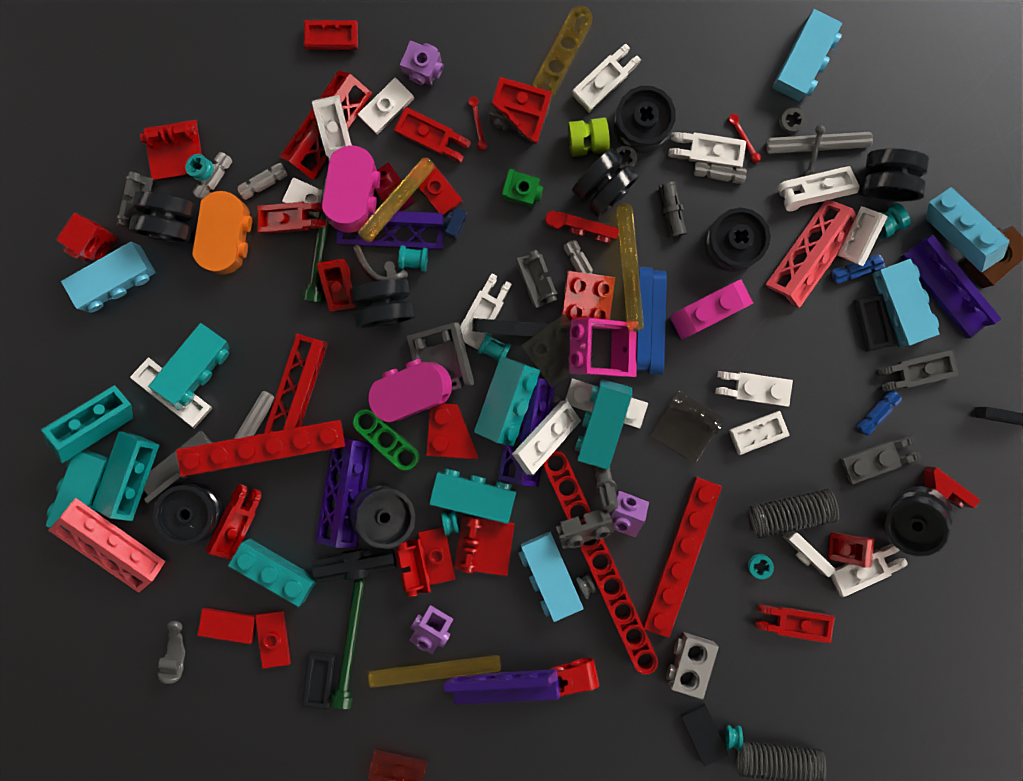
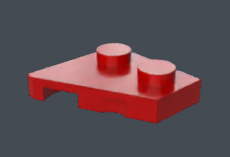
M500 77L492 106L533 144H538L552 92Z
M442 403L430 408L426 456L478 459L477 450L470 437L458 404Z

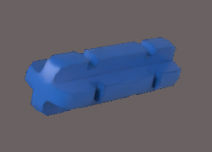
M880 255L869 257L864 266L851 263L845 265L844 269L843 267L832 270V279L836 284L847 282V278L853 280L870 274L871 270L874 272L885 268L884 259Z
M888 391L883 397L884 400L879 401L866 415L867 419H863L857 425L858 430L862 434L871 435L876 429L875 426H879L893 411L892 407H896L902 401V397L897 392Z

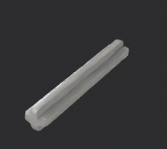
M871 132L825 134L821 137L818 151L868 148L873 143V136ZM816 135L769 138L766 143V149L769 154L813 151Z

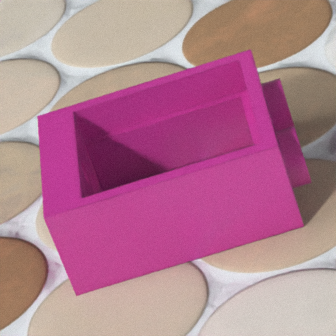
M595 318L571 319L569 374L636 377L638 323ZM592 328L612 330L611 369L590 367Z

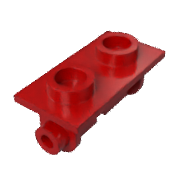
M420 539L405 540L395 549L398 567H408V572L400 574L403 592L407 593V597L416 596L418 593H430V577L426 571L424 549L421 546Z

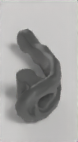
M359 245L353 247L359 264L372 281L406 279L408 277V272L405 270L396 273L395 265L391 261L386 262L384 265L387 276L376 274L368 265Z
M171 621L167 624L169 630L168 651L164 658H160L157 678L163 684L177 682L184 670L186 651L183 645V636L180 633L182 624L178 621Z

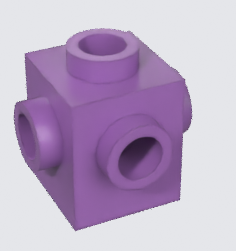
M410 40L400 67L402 73L409 76V79L419 85L426 83L432 86L434 79H439L444 64L441 63V55L436 47L428 43L421 45Z
M618 491L616 495L618 508L609 512L614 530L636 538L645 522L649 502Z
M430 605L424 616L422 617L418 614L410 627L414 633L409 641L414 643L420 650L433 654L438 646L443 648L450 636L447 630L453 618Z

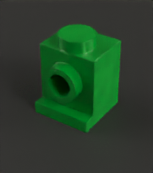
M509 169L502 192V200L533 208L535 201L540 202L544 187L539 186L540 178ZM525 184L528 185L529 189L526 192H522L519 190V186Z

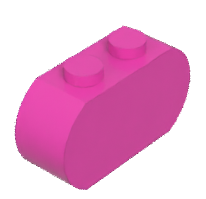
M344 146L337 149L330 156L322 209L329 223L335 229L349 233L361 230L369 223L370 213L374 214L376 210V197H373L374 188H379L380 172L376 170L374 160L369 152L361 147Z
M740 279L670 315L669 318L682 340L753 304V301Z
M417 359L405 364L406 369L398 372L397 369H393L383 373V378L375 381L369 391L371 410L379 419L385 422H393L445 403L452 391V381L447 370L438 363L421 362V359Z

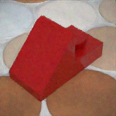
M345 259L317 263L329 312L356 308V305L352 304L350 289L352 288L350 281L351 270Z
M926 466L923 470L925 486L935 489L944 495L956 507L975 509L980 502L978 497L939 468Z
M831 532L828 559L870 568L873 562L875 538Z

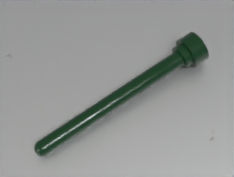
M327 175L324 177L321 203H323ZM324 211L319 212L318 219L326 220L327 227L318 228L316 231L309 284H306V288L302 290L301 300L323 303L324 292H321L322 286H320L317 263L323 262L329 224Z
M362 578L355 579L338 688L331 694L330 706L337 709H350L353 696L350 695L351 691L348 688L365 581Z

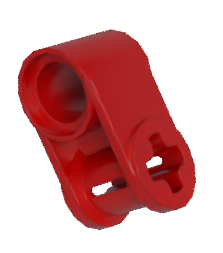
M582 658L550 668L557 669L558 676L562 678V685L559 686L560 697L577 692L591 691L600 686L593 658Z

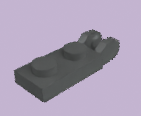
M953 350L897 362V365L878 369L879 375H888L899 371L902 380L885 383L882 385L883 391L901 387L909 388L959 376Z
M908 436L894 442L888 441L841 458L849 484L861 482L902 467V464L920 459L921 454L919 451L910 452L899 457L896 450L916 442L914 436Z

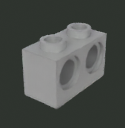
M683 632L681 639L678 638L674 646V654H676L674 664L669 665L666 673V680H668L670 688L674 691L703 699L719 648L714 641ZM692 646H700V653L696 657L688 656V651ZM692 672L693 677L689 682H680L683 673Z

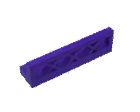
M375 210L374 214L370 213L367 227L364 230L361 229V233L354 239H343L344 232L337 230V245L400 248L402 245L413 249L443 250L444 217L442 213ZM374 226H382L387 232L381 240H372L367 233ZM386 226L394 228L390 231ZM401 227H408L414 234L406 242L399 241L393 235ZM413 228H421V229H419V230L416 232ZM427 228L438 229L437 243H426L419 235ZM364 235L368 238V240H360V239H361ZM392 237L395 241H386V240H387L388 238ZM416 238H418L421 242H413V241H414Z
M934 235L920 240L900 256L903 261L911 259L912 263L917 266L921 283L966 338H972L985 326L994 325L1001 320L1000 316Z
M538 378L528 404V410L525 413L524 421L519 429L520 445L551 412L556 382ZM504 444L498 480L539 487L542 465L533 475H527L512 455L515 451L514 447ZM512 462L516 465L515 477L508 476L509 465Z
M344 438L346 446L344 447L342 457L339 455L340 448L330 449L316 542L335 548H356L358 535L351 528L349 510L355 496L366 488L373 445L368 441ZM337 472H339V474H340V478H339V483H338V484H336V481H335V477H336V473H337ZM334 498L336 503L335 509L332 511L331 502ZM330 524L331 535L330 538H327V527Z
M557 669L454 675L444 683V691L453 692L455 705L558 700L560 697Z

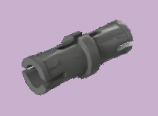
M667 182L659 185L664 207L662 213L666 215L670 238L687 234L682 214L684 208L678 199L676 183Z

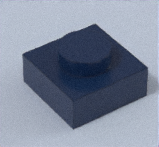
M456 208L454 214H448L444 223V227L447 228L445 231L447 237L457 241L468 217L466 211Z

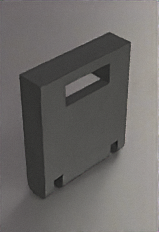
M459 322L407 336L412 360L421 359V362H435L443 366L451 377L452 390L463 388L464 384L466 386L474 384ZM442 333L443 340L446 343L427 348L425 338Z

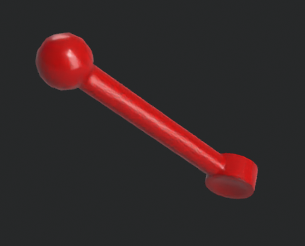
M472 96L469 98L468 103L473 110L479 140L477 148L483 151L487 148V142L483 139L477 108L479 100L477 97Z
M731 114L728 118V123L734 125L741 139L746 141V147L751 154V161L753 163L760 162L761 155L755 152L738 123L739 116Z

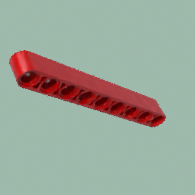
M554 451L543 465L567 519L573 518L570 515V510L575 505L583 506L584 514L590 513L591 510L566 456L559 451ZM557 455L562 458L563 464L559 470H551L548 467L550 457ZM564 480H570L574 485L573 491L567 495L559 491V485ZM583 515L581 518H579L581 525L586 524ZM594 539L591 543L584 542L580 546L635 669L641 674H651L658 666L657 656L604 539ZM599 554L605 555L607 558L605 565L595 567L592 563L593 558ZM609 579H615L618 583L617 588L611 592L604 590L605 582ZM620 604H626L629 607L627 614L624 616L615 614V609ZM638 629L640 631L639 637L636 640H628L626 635L629 630ZM649 654L651 659L649 663L641 665L637 663L639 656Z

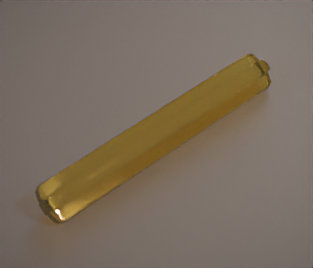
M422 158L359 230V235L365 241L370 242L377 236L434 170L435 165L429 158Z

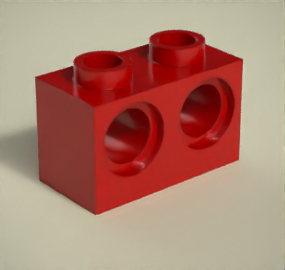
M74 212L56 240L65 245L62 249L63 251L89 263L90 260L97 261L103 258L118 237L98 223Z

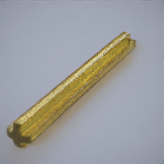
M624 203L617 207L627 325L629 331L637 332L643 330L644 321L633 208L631 204Z
M498 655L371 671L369 672V684L371 687H381L498 672L501 670V660Z

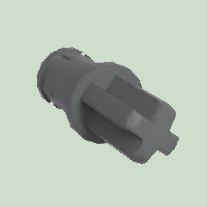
M595 466L593 471L597 482L595 486L596 492L600 495L602 508L607 512H612L618 508L615 492L617 485L612 480L610 467L608 470Z

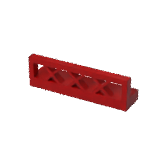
M338 70L319 99L339 95L341 103L343 102L342 109H344L347 128H349L372 95V92L350 73ZM355 86L362 92V95L357 102L349 103L348 93ZM313 108L279 156L311 179L315 178L328 159L324 146L319 147L318 137L320 131ZM314 153L315 163L308 170L301 162L306 154Z
M298 333L296 334L264 433L275 432L272 431L275 420L282 416L286 418L283 430L301 427L328 343ZM301 341L311 343L308 356L303 360L298 352ZM297 357L299 362L294 364L295 359ZM301 365L303 371L299 383L294 385L290 377L291 371ZM287 383H289V385L291 386L288 389H286ZM293 390L295 395L291 407L286 410L282 403L283 395ZM279 407H280L281 410H282V413H280V414L277 415L278 410H279Z

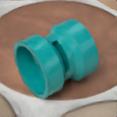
M899 203L890 206L885 213L879 212L888 216L879 233V236L883 239L891 237L896 230H903L911 224L907 210Z

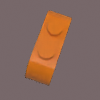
M216 191L208 194L201 200L192 255L201 267L215 274L225 275L236 271L242 265V260L246 258L248 253V243L245 241L247 232H250L252 227V217L248 207L235 195L225 191Z

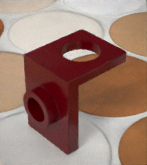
M389 162L377 169L380 172V185L375 190L389 211H401L414 203L407 188ZM394 194H404V199L400 204H391L390 200Z

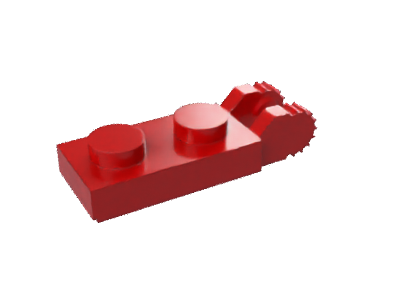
M408 107L404 108L394 128V133L459 163L462 162L464 157L459 152L446 147L449 140L465 148H469L471 141L453 132V129Z
M292 202L257 206V233L270 234L305 231L308 228L327 227L326 220H308V212L323 211L322 203Z
M549 211L545 216L548 227H554L556 230L568 227L570 228L569 233L583 237L585 232L595 235L594 240L610 244L611 240L616 241L619 228L559 211Z
M241 484L236 486L235 491L231 495V503H228L205 550L209 555L232 560L256 514L255 510L262 496L259 490L252 489L245 500V507H242L241 505L247 494V488Z
M758 605L759 612L767 615H778L777 625L766 621H756L755 628L775 632L782 636L831 643L835 616L781 606L777 608Z

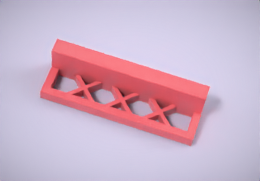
M831 200L824 201L772 274L766 286L785 295L792 305L800 308L838 255L857 216L853 208ZM830 209L838 211L834 219L824 222V217ZM822 230L821 238L818 241L809 243L810 236ZM806 252L807 257L804 262L794 265L793 260L795 257ZM791 274L792 279L786 287L777 284L782 276Z
M77 498L71 502L64 513L48 530L138 593L154 580L166 562Z

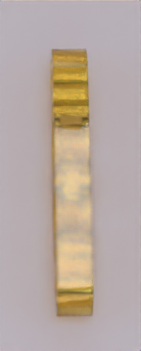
M577 6L571 10L534 80L533 86L539 88L538 86L543 87L545 85L547 76L551 79L548 89L552 92L550 101L555 97L590 30L593 17L591 11L585 6ZM584 15L585 22L580 24L577 32L574 31L576 18ZM565 37H572L576 45L572 49H565L561 45V40ZM553 60H559L563 63L564 68L562 71L555 73L550 70L549 63Z

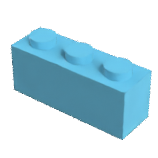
M813 9L795 40L772 88L798 102L805 95L810 96L818 81L814 80L818 71L822 73L830 58L826 56L829 49H834L842 34L838 33L842 22Z
M952 187L929 202L926 220L981 273L1004 258L1009 240Z
M131 241L67 277L61 283L76 309L91 313L101 309L104 306L103 303L111 298L118 299L127 293L126 290L130 287L147 283L150 280L149 277L156 272L142 247Z
M911 259L872 273L879 294H883L888 318L899 347L909 346L940 334L938 331V319L931 312L928 305V293L925 289H922L919 281V270L912 263Z
M549 531L522 543L521 548L523 551L518 553L524 567L530 566L533 576L529 578L535 592L541 591L544 600L540 604L545 616L551 615L555 622L583 610V605L551 532Z

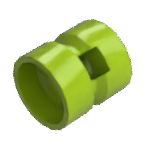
M606 117L590 119L587 124L583 120L568 122L569 146L572 157L587 155L588 151L600 154L610 150L609 129Z

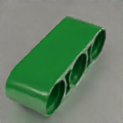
M361 410L356 413L353 419L355 429L400 470H410L418 464L419 452L389 423L379 419L372 410ZM365 414H369L373 418V426L370 429H365L361 425V418ZM384 432H388L393 436V444L390 447H384L380 442V437ZM404 450L411 452L413 455V462L410 465H404L400 461V454Z

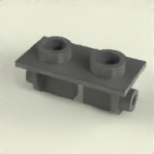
M129 172L128 176H125L127 181L119 215H116L118 219L117 225L128 228L132 215L145 214L133 207L135 191L151 192L153 178L140 176V174L135 172Z
M538 250L528 253V256L516 258V263L534 308L546 306L556 301L555 295L558 293L554 288L551 277L544 278L542 275L548 272L543 255L539 254Z
M599 509L584 514L586 521L584 525H581L579 517L560 522L561 525L556 526L563 549L568 547L577 548L586 541L592 539L601 540L608 537L610 533L615 532L609 512Z

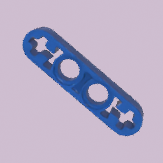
M638 267L636 323H638L636 370L649 371L651 362L652 267Z
M653 270L651 362L649 374H663L666 271Z

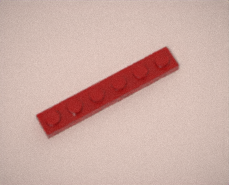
M341 420L176 449L180 475L187 476L340 448L346 445Z
M695 477L643 624L645 630L668 638L670 637L722 486Z

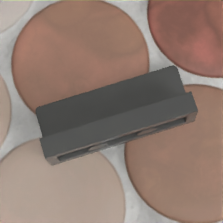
M199 431L178 449L212 442L203 431ZM176 451L150 471L144 487V491L148 495L144 499L147 504L157 502L162 493L171 487H176L190 476L180 475Z

